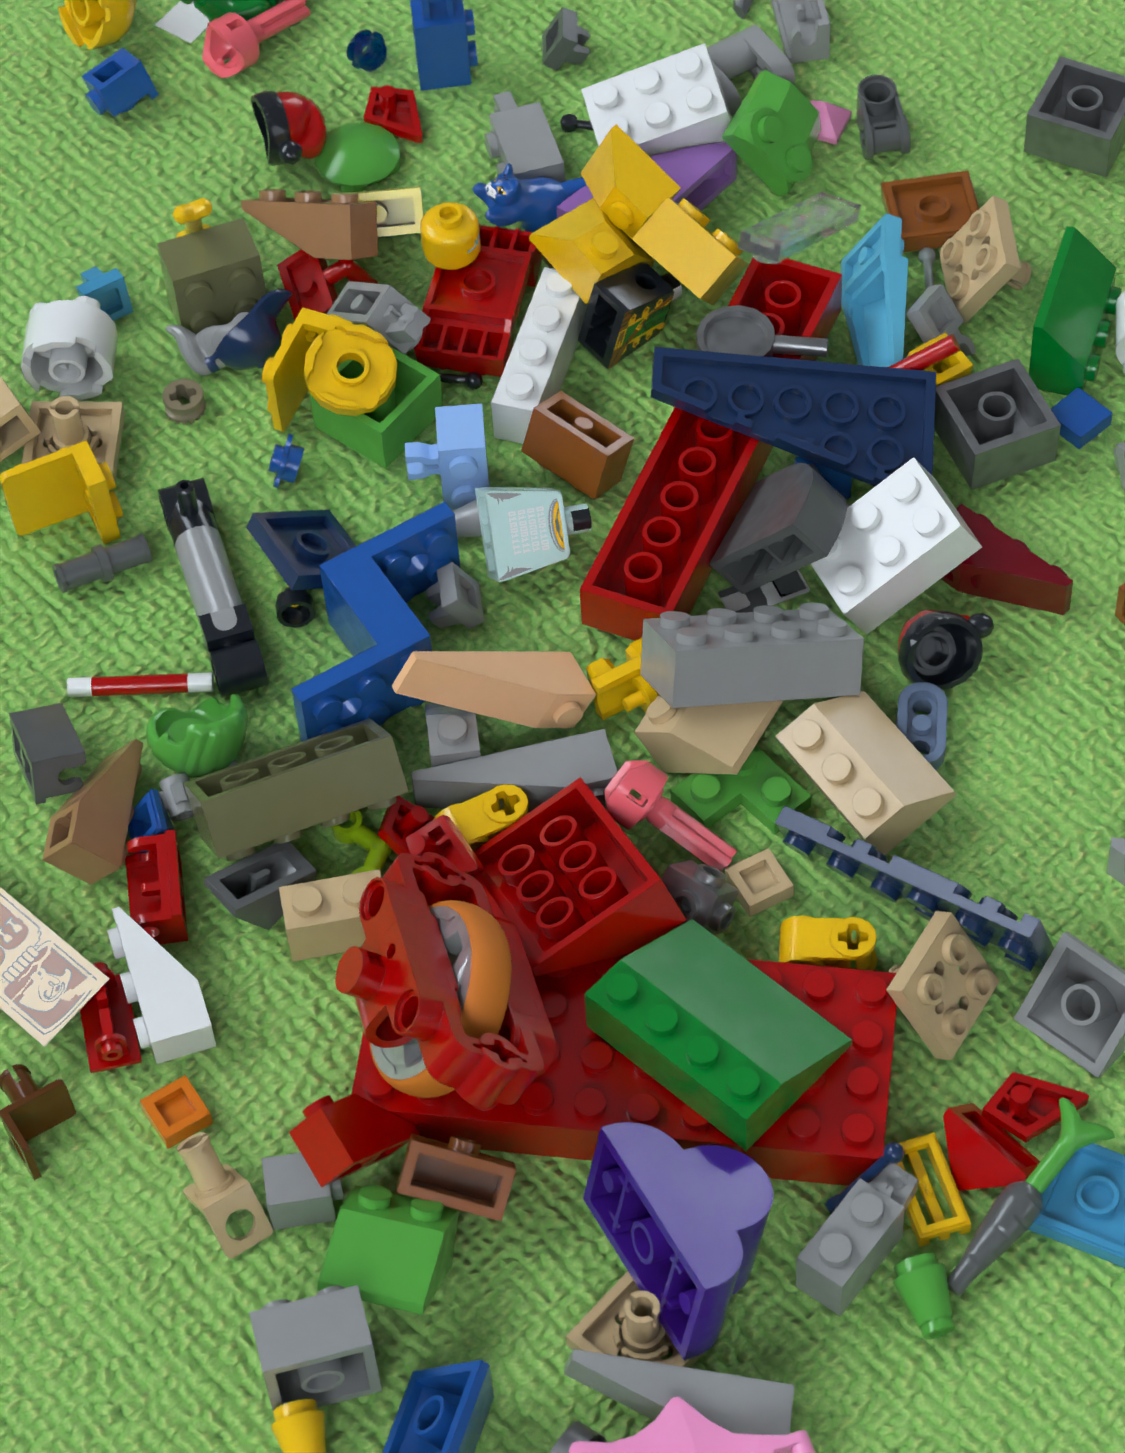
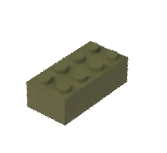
M370 718L183 783L201 839L218 859L226 857L229 861L247 857L256 851L254 846L271 840L276 844L293 841L303 835L302 829L321 823L322 827L341 824L350 818L349 813L365 807H368L369 810L389 807L397 802L396 796L409 792L392 735Z

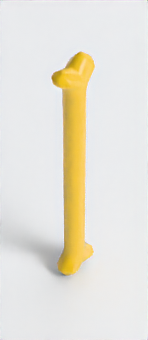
M200 198L175 207L172 214L174 220L181 225H185V230L178 232L176 238L211 228V226L205 223L202 224V218L210 215L213 208L209 200Z

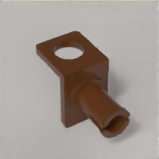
M17 1064L12 1067L20 1079L19 1082H15L8 1069L4 1070L0 1075V1088L12 1103L0 1110V1118L12 1146L35 1181L42 1176L26 1141L73 1117L76 1114V1110L62 1079L55 1080L39 1088L27 1066Z

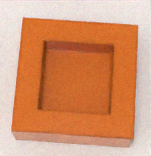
M186 1075L140 1100L142 1111L167 1149L213 1124L210 1111Z

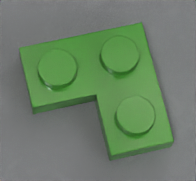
M756 745L737 775L692 773L670 790L671 801L707 828H710L742 804L774 835L780 831L775 821L784 806L804 813L811 807L812 798L804 788Z

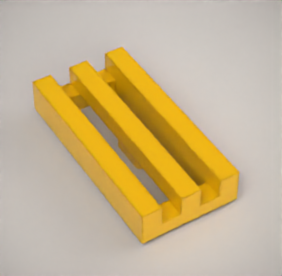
M935 1132L898 1142L904 1149V1154H906L914 1177L918 1179L919 1190L932 1220V1224H926L917 1198L914 1195L906 1209V1214L919 1247L930 1244V1239L938 1237L940 1241L949 1239L950 1233L959 1231L960 1235L970 1233V1219ZM926 1148L953 1218L945 1220L918 1150ZM902 1161L896 1164L906 1171Z

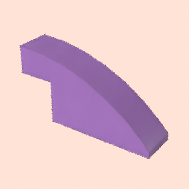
M726 142L685 147L650 156L681 187L673 201L679 204L685 198L700 211L737 179V153ZM587 185L557 206V218L594 198Z

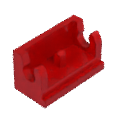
M167 830L165 834L143 836L129 840L127 842V852L136 853L125 858L130 917L160 945L188 941L182 859L175 830ZM139 851H150L148 853H137Z

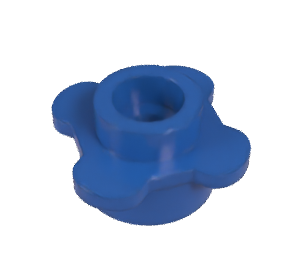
M288 434L285 446L276 444L268 471L277 473L273 485L275 488H278L280 480L294 483L304 448L291 444L292 434Z

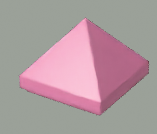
M811 100L810 103L819 111L821 131L817 140L837 145L852 116V111L824 101Z

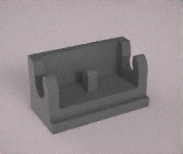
M58 703L9 713L14 756L35 803H46L45 798L72 793L83 786L80 777H71L68 780L58 778L59 773L63 769H74L86 763L85 750L63 704Z

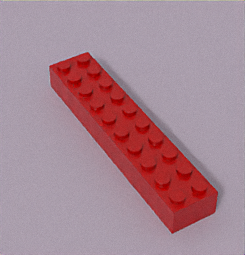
M756 250L728 306L741 305L758 310L770 320L774 326L775 335L827 339L841 312L842 274ZM773 354L775 358L816 361L818 358L815 356ZM674 407L580 587L582 624L636 641L642 638L643 619L660 618V614L667 611H679L690 615L713 569L709 563L752 490L773 446Z

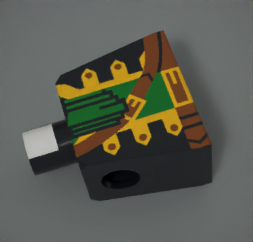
M641 262L594 283L578 341L605 368H612L661 332L671 302L682 294L680 281L671 273L660 276L647 263Z

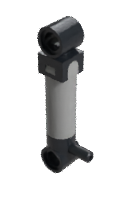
M204 478L192 481L181 480L176 485L158 489L164 519L177 552L221 698L269 685L261 651L255 639L246 605L242 602Z

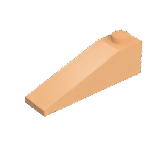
M413 651L392 684L396 694L532 728H574L596 695L571 652Z

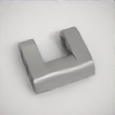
M752 25L707 47L731 116L737 112L741 105L738 91L730 79L746 71L756 79L761 71L767 70L795 84V73L789 59L756 25Z

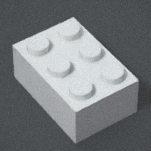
M705 43L581 89L598 146L610 129L617 124L649 157L685 147L725 142L721 137L732 120Z
M913 457L847 508L843 527L828 556L811 563V565L843 614L867 635L981 549L982 546L936 479Z

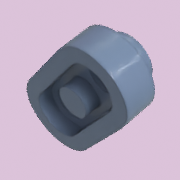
M917 682L904 688L899 695L897 728L919 752L927 754L923 755V757L937 770L945 759L947 697L936 685L927 682ZM918 711L927 712L928 715H917L915 713Z

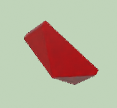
M974 1103L949 1107L944 1113L943 1121L950 1169L958 1191L1002 1187L1013 1182L1025 1181L1040 1163L1034 1155L1004 1129L983 1115L982 1110Z

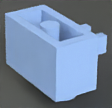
M482 403L435 407L437 443L433 445L421 442L405 443L408 480L423 479L433 474L441 475L443 502H446L451 510L458 509L476 499L475 488L489 487Z

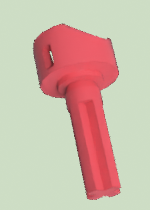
M285 0L247 21L237 13L228 12L209 22L206 28L202 55L205 65L220 78L231 77L254 65L259 58V43L310 15V9L305 6L307 0ZM231 58L230 61L224 64V60Z
M626 761L604 790L607 811L612 818L627 830L635 826L638 821L641 822L646 818L650 824L703 863L715 867L721 872L724 868H727L737 849L672 801L662 797L663 787L666 784L668 775L649 761ZM634 789L639 794H641V796L637 798L633 794H631L630 791Z

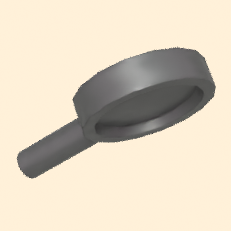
M741 305L724 306L710 312L701 320L696 331L697 351L773 357L774 353L827 357L828 339L775 335L774 326L766 315L754 308Z

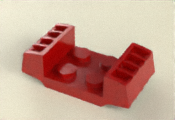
M479 224L480 252L476 259L469 265L457 270L435 268L422 311L431 320L422 329V338L414 347L417 362L426 367L455 370L463 373L477 372L480 375L501 378L513 348L512 333L526 286L535 287L542 253L529 240L533 232Z

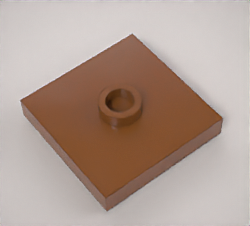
M969 171L881 183V196L886 213L902 219L901 239L904 240L903 253L919 251L926 247L932 249L942 247L949 238H952L970 219L971 215L979 210Z

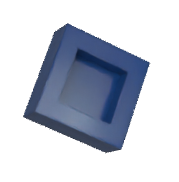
M1079 387L1051 408V411L1061 425L1059 435L1078 449H1081L1110 426L1112 421V412Z

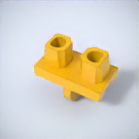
M642 638L630 643L625 650L627 662L615 667L609 659L602 657L588 664L586 668L588 681L596 693L594 697L595 711L602 720L623 710L629 712L639 706L646 713L650 704L655 701L657 696H660L640 675Z

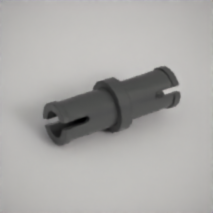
M139 534L134 538L105 548L101 544L91 547V553L60 564H53L52 569L60 591L65 593L70 589L99 579L103 583L113 580L116 573L144 563H150L152 555L144 535Z

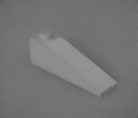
M605 729L412 771L411 778L415 804L423 808L444 809L450 805L462 803L488 792L496 786L508 784L515 785L524 791L529 805L527 813H529L580 777L605 809H607L604 790L617 773V768ZM503 799L499 800L500 809H504Z
M573 1349L565 1363L564 1374L654 1421L671 1398L680 1397L709 1421L732 1433L754 1435L790 1434L794 1385L577 1349Z

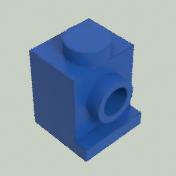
M121 48L81 76L89 89L85 97L99 116L107 111L113 117H116L118 114L127 112L135 107L138 100L145 95L152 100L159 95L142 62L124 48Z

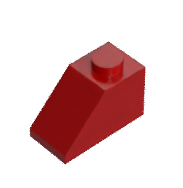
M355 1093L337 1101H333L331 1096L327 1095L313 1102L302 1111L306 1119L289 1131L321 1188L390 1157L409 1142L411 1133L420 1134L416 1126L411 1122Z

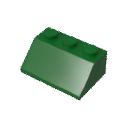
M1066 226L1033 326L1029 376L1039 390L1066 396L1078 387L1084 391L1087 381L1095 382L1101 360V355L1095 353L1097 347L1106 348L1111 329V321H1107L1106 318L1108 314L1116 315V302L1122 292V288L1114 287L1117 268L1077 228Z

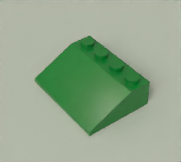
M693 919L620 959L584 994L587 1027L745 1151L852 1045V1039Z

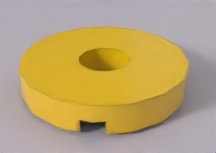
M346 323L335 326L334 330H330L325 334L324 332L314 339L306 352L304 378L309 393L320 406L335 414L357 416L374 411L387 401L396 384L397 360L393 350L388 345L389 342L381 333L365 325ZM355 360L363 366L364 371L359 377L348 379L341 376L337 369L344 361Z

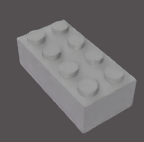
M803 603L799 609L782 610L776 606L763 605L755 607L753 612L736 613L730 609L715 608L708 610L707 615L690 616L679 611H667L661 613L660 618L643 619L640 675L672 708L860 695L864 638L853 630L846 621L832 612L827 605L821 603Z

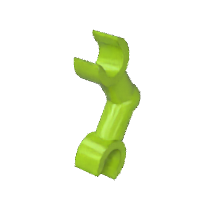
M359 810L349 813V820L354 823L353 826L349 828H342L339 825L331 826L337 841L343 844L357 843L368 851L363 867L357 868L351 874L378 869L382 873L387 858L392 853V849L376 832L364 825Z

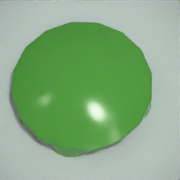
M365 122L348 123L334 128L327 133L325 145L320 155L315 157V166L321 176L334 184L340 185L342 192H363L366 186L382 181L388 175L399 171L401 167L400 146L394 135L381 126Z

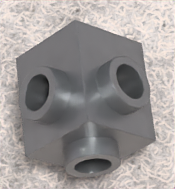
M691 860L668 865L661 880L687 919L682 924L693 919L713 935L724 932L735 915L736 909L732 905L740 890L725 882L726 875L710 865H698Z

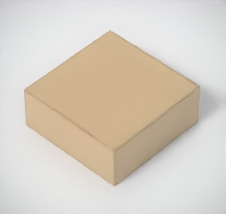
M769 848L725 868V881L740 890L737 899L749 917L794 896L793 883Z

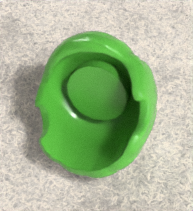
M232 694L229 706L220 703L217 698L211 697L190 711L176 708H161L150 717L147 723V743L154 757L161 761L165 767L178 774L186 773L191 778H198L222 770L236 760L243 746L248 722L246 706L240 696Z

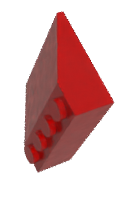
M581 777L474 850V853L484 866V871L470 876L478 880L483 886L493 915L513 922L517 927L529 965L535 976L633 953L672 931L687 920L661 878Z

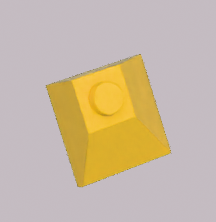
M617 124L610 129L580 173L599 208L608 216L611 223L618 229H621L630 239L636 235L667 197L673 200L681 189Z
M594 198L536 230L529 237V240L556 271L572 284V289L586 305L589 303L594 283L641 262L647 263L649 266H652L654 263L653 258L630 239L621 229H618L611 223Z

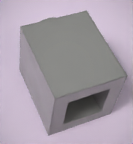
M301 1152L262 1158L266 1202L273 1230L336 1221L334 1200L344 1199L341 1179L321 1188Z

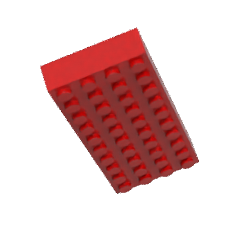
M629 954L540 976L533 974L555 1037V1054L547 1071L533 1080L515 1104L508 1105L494 1101L489 1107H477L464 1100L455 1090L439 1097L429 1098L403 1093L387 1083L379 1073L373 1061L370 1043L365 1037L364 1030L351 1093H355L411 1122L416 1126L420 1136L449 1143L451 1135L459 1136L482 1144L480 1150L592 1161L601 1127L614 1123L634 1122L649 1125L665 1132L683 1150L697 1146L715 1145L739 1151L758 1163L768 1177L772 1179L849 1186L883 1156L897 1004L886 989L897 973L746 959L852 1039V1045L747 1151L587 1027L584 994L620 959Z

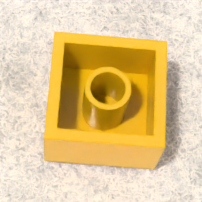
M667 197L632 240L699 299L714 305L747 267L748 263L740 257L745 249L719 228L714 233L707 229L706 226L711 220L691 202L689 203L683 198L678 204Z

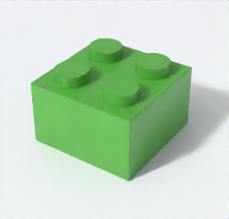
M391 346L390 348L393 350L397 360L395 388L387 401L374 411L357 416L335 414L320 406L310 394L315 427L385 469L405 450V443L413 442L436 419L435 407H443L440 374ZM347 360L341 363L337 370L341 376L353 379L359 377L363 373L364 368L355 360Z

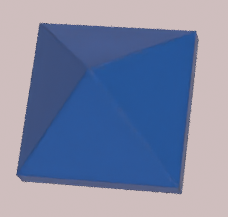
M151 788L134 807V815L128 825L130 839L165 834L167 830H174V826L157 789ZM139 851L137 853H148L149 851Z

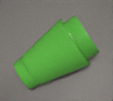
M935 1253L915 1255L896 1264L894 1270L897 1278L894 1279L893 1284L918 1328L921 1329L924 1339L938 1338L955 1330L945 1265L938 1263Z

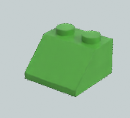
M356 1185L340 1207L318 1279L317 1290L320 1291L331 1286L348 1288L358 1285L362 1301L423 1315L452 1267L459 1210L444 1206L442 1202L393 1194L387 1188L378 1185L363 1187Z

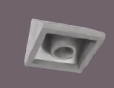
M1068 931L1063 932L1015 1015L1014 1020L1097 1078L1102 1077L1125 1051V970Z

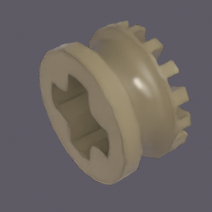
M178 379L165 387L162 393L163 403L165 405V413L170 421L175 420V424L182 422L183 425H187V421H190L192 424L194 419L199 420L201 418L200 415H204L206 406L203 389L199 383L190 379ZM182 396H184L190 403L181 405L179 400H182Z

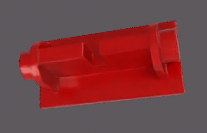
M93 963L96 968L110 979L80 1009L90 1073L142 1063L138 1037L133 1022L132 1004L127 1002L120 974L114 975V972L108 969L105 963Z

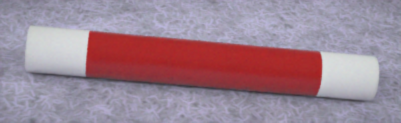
M213 672L67 679L68 697L214 691Z

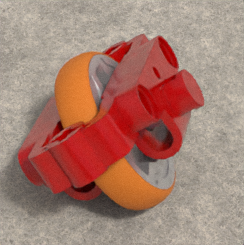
M426 852L421 858L401 853L382 878H373L362 893L359 915L366 939L360 948L356 946L350 947L343 954L336 970V988L339 992L354 997L365 1037L370 1043L375 1066L384 1080L395 1089L411 1096L423 1098L439 1097L455 1090L468 1103L483 1108L491 1106L494 1101L508 1105L515 1104L533 1080L547 1071L552 1063L556 1046L555 1037L517 927L513 922L495 917L486 892L480 882L474 877L458 871L453 863L445 857L433 852Z

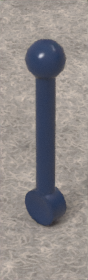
M895 1142L887 1144L883 1149L882 1157L841 1193L825 1202L824 1205L829 1213H833L859 1179L868 1183L890 1163L897 1164L901 1162L904 1158L903 1147Z

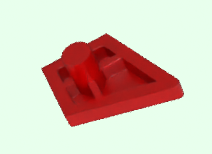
M390 85L382 87L371 86L363 117L364 122L381 126L393 135L421 144L423 136L414 90L396 89Z
M396 796L397 802L386 809L378 836L397 855L401 853L410 854L405 838L433 821L435 817L429 814L422 806L414 805L404 798Z
M441 815L405 838L411 855L421 858L424 853L433 852L445 857L453 863L458 871L468 875L484 871L483 864L449 816Z
M1012 1072L983 1107L982 1114L1026 1143L1061 1121L1060 1098H1067L1075 1105L1078 1111L1088 1104L1089 1095L1071 1088Z

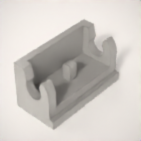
M771 0L784 54L790 63L829 58L830 21L824 0Z

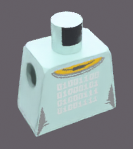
M521 487L475 488L487 573L489 578L498 582L507 581L570 557L568 535L591 531V515L587 504L564 507L562 494L559 490Z

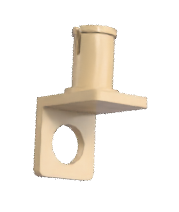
M205 1132L197 1133L186 1138L177 1147L179 1155L182 1156L195 1181L182 1191L186 1199L204 1214L222 1251L228 1258L232 1259L269 1237L273 1233V1228L250 1183L228 1164H221L210 1142L211 1140ZM239 1209L250 1211L253 1216V1226L250 1232L240 1238L229 1236L225 1228L229 1215Z

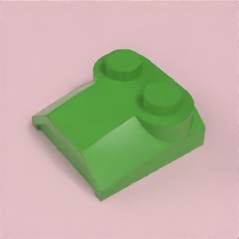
M767 70L761 71L721 138L777 196L788 194L794 183L805 180L811 173L813 165L811 151L821 131L819 111L792 82Z

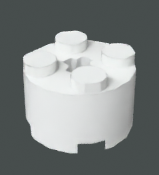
M80 296L75 300H56L49 303L41 302L34 304L26 324L21 362L23 377L33 389L39 392L41 385L48 390L60 392L59 397L70 396L77 401H83L99 396L102 393L103 385L109 380L112 381L118 334L114 321L106 312L100 309L98 300L88 296Z

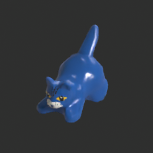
M508 163L504 171L495 176L488 184L478 182L472 190L488 206L489 209L485 213V217L490 223L498 227H505L521 222V226L525 231L535 232L556 220L557 206L587 184L583 177L563 182L546 177L516 179L513 174L512 164Z

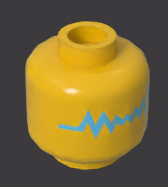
M444 202L433 206L425 212L420 227L422 250L426 259L431 264L446 270H457L469 265L476 259L480 252L479 220L472 209L464 204Z

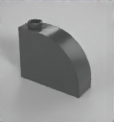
M797 463L785 467L754 484L709 565L740 593L745 594L827 557L843 527L847 513L846 500L808 464Z

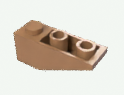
M285 189L259 190V198L241 200V209L314 258L355 260L378 256L376 201H358V193L356 192L331 193V199H322V191H296L295 198L286 197Z
M134 739L108 755L86 778L83 786L75 791L50 818L43 861L90 885L121 868L127 854L125 841L128 825L134 815L132 803L135 786L142 772L140 759L143 742Z

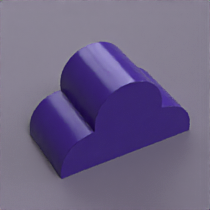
M621 1122L603 1126L600 1128L583 1200L638 1288L654 1294L659 1300V1321L683 1360L697 1357L708 1351L717 1341L731 1296L741 1290L750 1277L773 1202L771 1181L758 1163L747 1155L731 1148L704 1145L683 1150L668 1134L649 1125Z

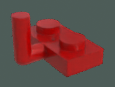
M302 249L277 264L284 289L293 293L288 302L294 321L302 307L327 314L338 298L334 284L345 277L353 282L378 284L354 260L339 259L328 266L326 259L314 258Z

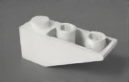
M120 907L112 908L116 927L107 930L115 959L125 957L129 972L120 974L127 1002L130 1004L138 1001L142 1017L133 1019L141 1049L151 1046L156 1064L216 1047L212 1025L198 980Z

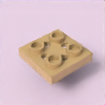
M994 195L979 210L975 211L952 238H949L939 250L946 291L962 316L963 323H967L1005 284L1013 289L1021 290L1023 289L1022 284L1027 285L1031 276L1030 264L1020 261L1018 257L1008 201Z
M61 396L54 401L31 402L29 415L41 433L24 445L22 463L30 462L54 453L61 448L87 440L98 464L106 461L114 481L116 480L125 418L123 402H78L70 396Z
M936 911L903 964L894 965L888 970V972L897 974L886 990L935 1059L952 1060L1000 981L953 913Z
M628 1271L566 1335V1344L572 1350L577 1349L614 1356L621 1354L622 1357L681 1367L691 1368L703 1355L683 1360L659 1321V1300L654 1294L640 1290ZM617 1318H619V1321L622 1322V1326L616 1323ZM669 1351L672 1353V1356L670 1358L661 1359V1357L666 1356L669 1353Z

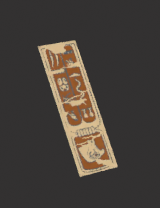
M0 887V1009L45 1047L110 978Z

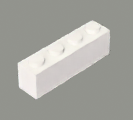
M544 267L491 401L494 438L524 443L533 408L560 391L578 344V337L588 304L586 305L572 289V284L566 281L556 269Z

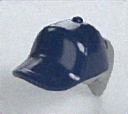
M286 289L271 291L264 295L250 312H241L230 323L204 328L198 334L180 325H168L165 330L176 340L179 350L189 367L199 375H210L225 366L236 370H249L256 367L259 369L264 368L267 359L281 346L282 337L276 323V318L293 293Z

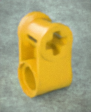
M504 784L462 803L450 805L441 810L434 819L441 815L449 816L474 851L525 816L529 805L527 796L521 788L515 785ZM500 799H503L504 809H500Z
M803 915L792 916L785 919L780 925L778 962L851 969V961L856 960V969L876 971L877 956L874 951L877 942L876 932L870 922L858 917L814 918ZM853 930L856 931L857 940H852L851 932Z

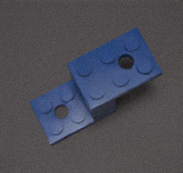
M446 502L319 565L328 622L353 657L291 689L301 742L368 718L380 726L389 717L410 706L415 707L425 702L424 700L396 694L392 684L413 651H432L430 634L406 603L412 597L426 591L438 582L437 569L451 562L460 568L455 514Z

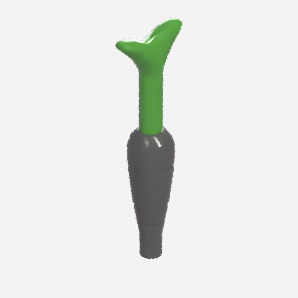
M1064 1097L1059 1099L1061 1129L1057 1142L1025 1181L1010 1183L994 1201L958 1265L947 1278L948 1289L960 1297L978 1275L996 1261L1030 1228L1042 1212L1043 1192L1074 1153L1099 1140L1115 1138L1110 1128L1082 1120L1071 1101Z

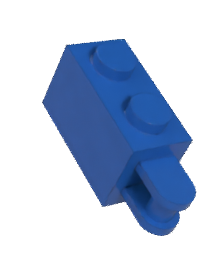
M410 0L420 90L471 85L470 67L478 66L475 40H467V36L475 35L472 9L464 10L463 0Z

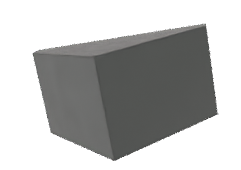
M290 842L275 843L205 877L204 885L235 918L270 930L283 915L279 887L313 881L317 870Z

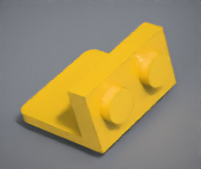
M302 307L294 323H289L286 326L280 348L274 357L267 359L262 372V382L266 384L268 395L267 410L271 413L275 430L285 432L308 392L304 378L306 352L314 339L323 332L325 334L330 330H334L335 326L346 323L353 324L352 321L345 320L338 315H328Z
M87 440L61 448L54 453L30 462L18 464L1 473L0 483L13 526L18 535L23 536L89 512L103 544L121 538L117 519L124 517L115 492H109V490L116 488L114 478L106 461L98 464Z

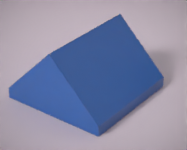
M476 1360L413 1371L382 1453H474L494 1400L490 1365L483 1360Z

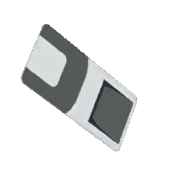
M798 569L745 594L740 593L732 586L719 591L718 595L726 609L733 610L736 613L753 612L757 606H772L808 593L810 588Z

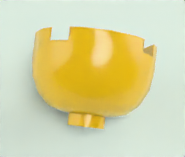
M64 0L65 6L58 7L65 32L72 42L78 47L83 46L85 43L88 46L86 50H91L116 43L129 31L135 14L136 0Z

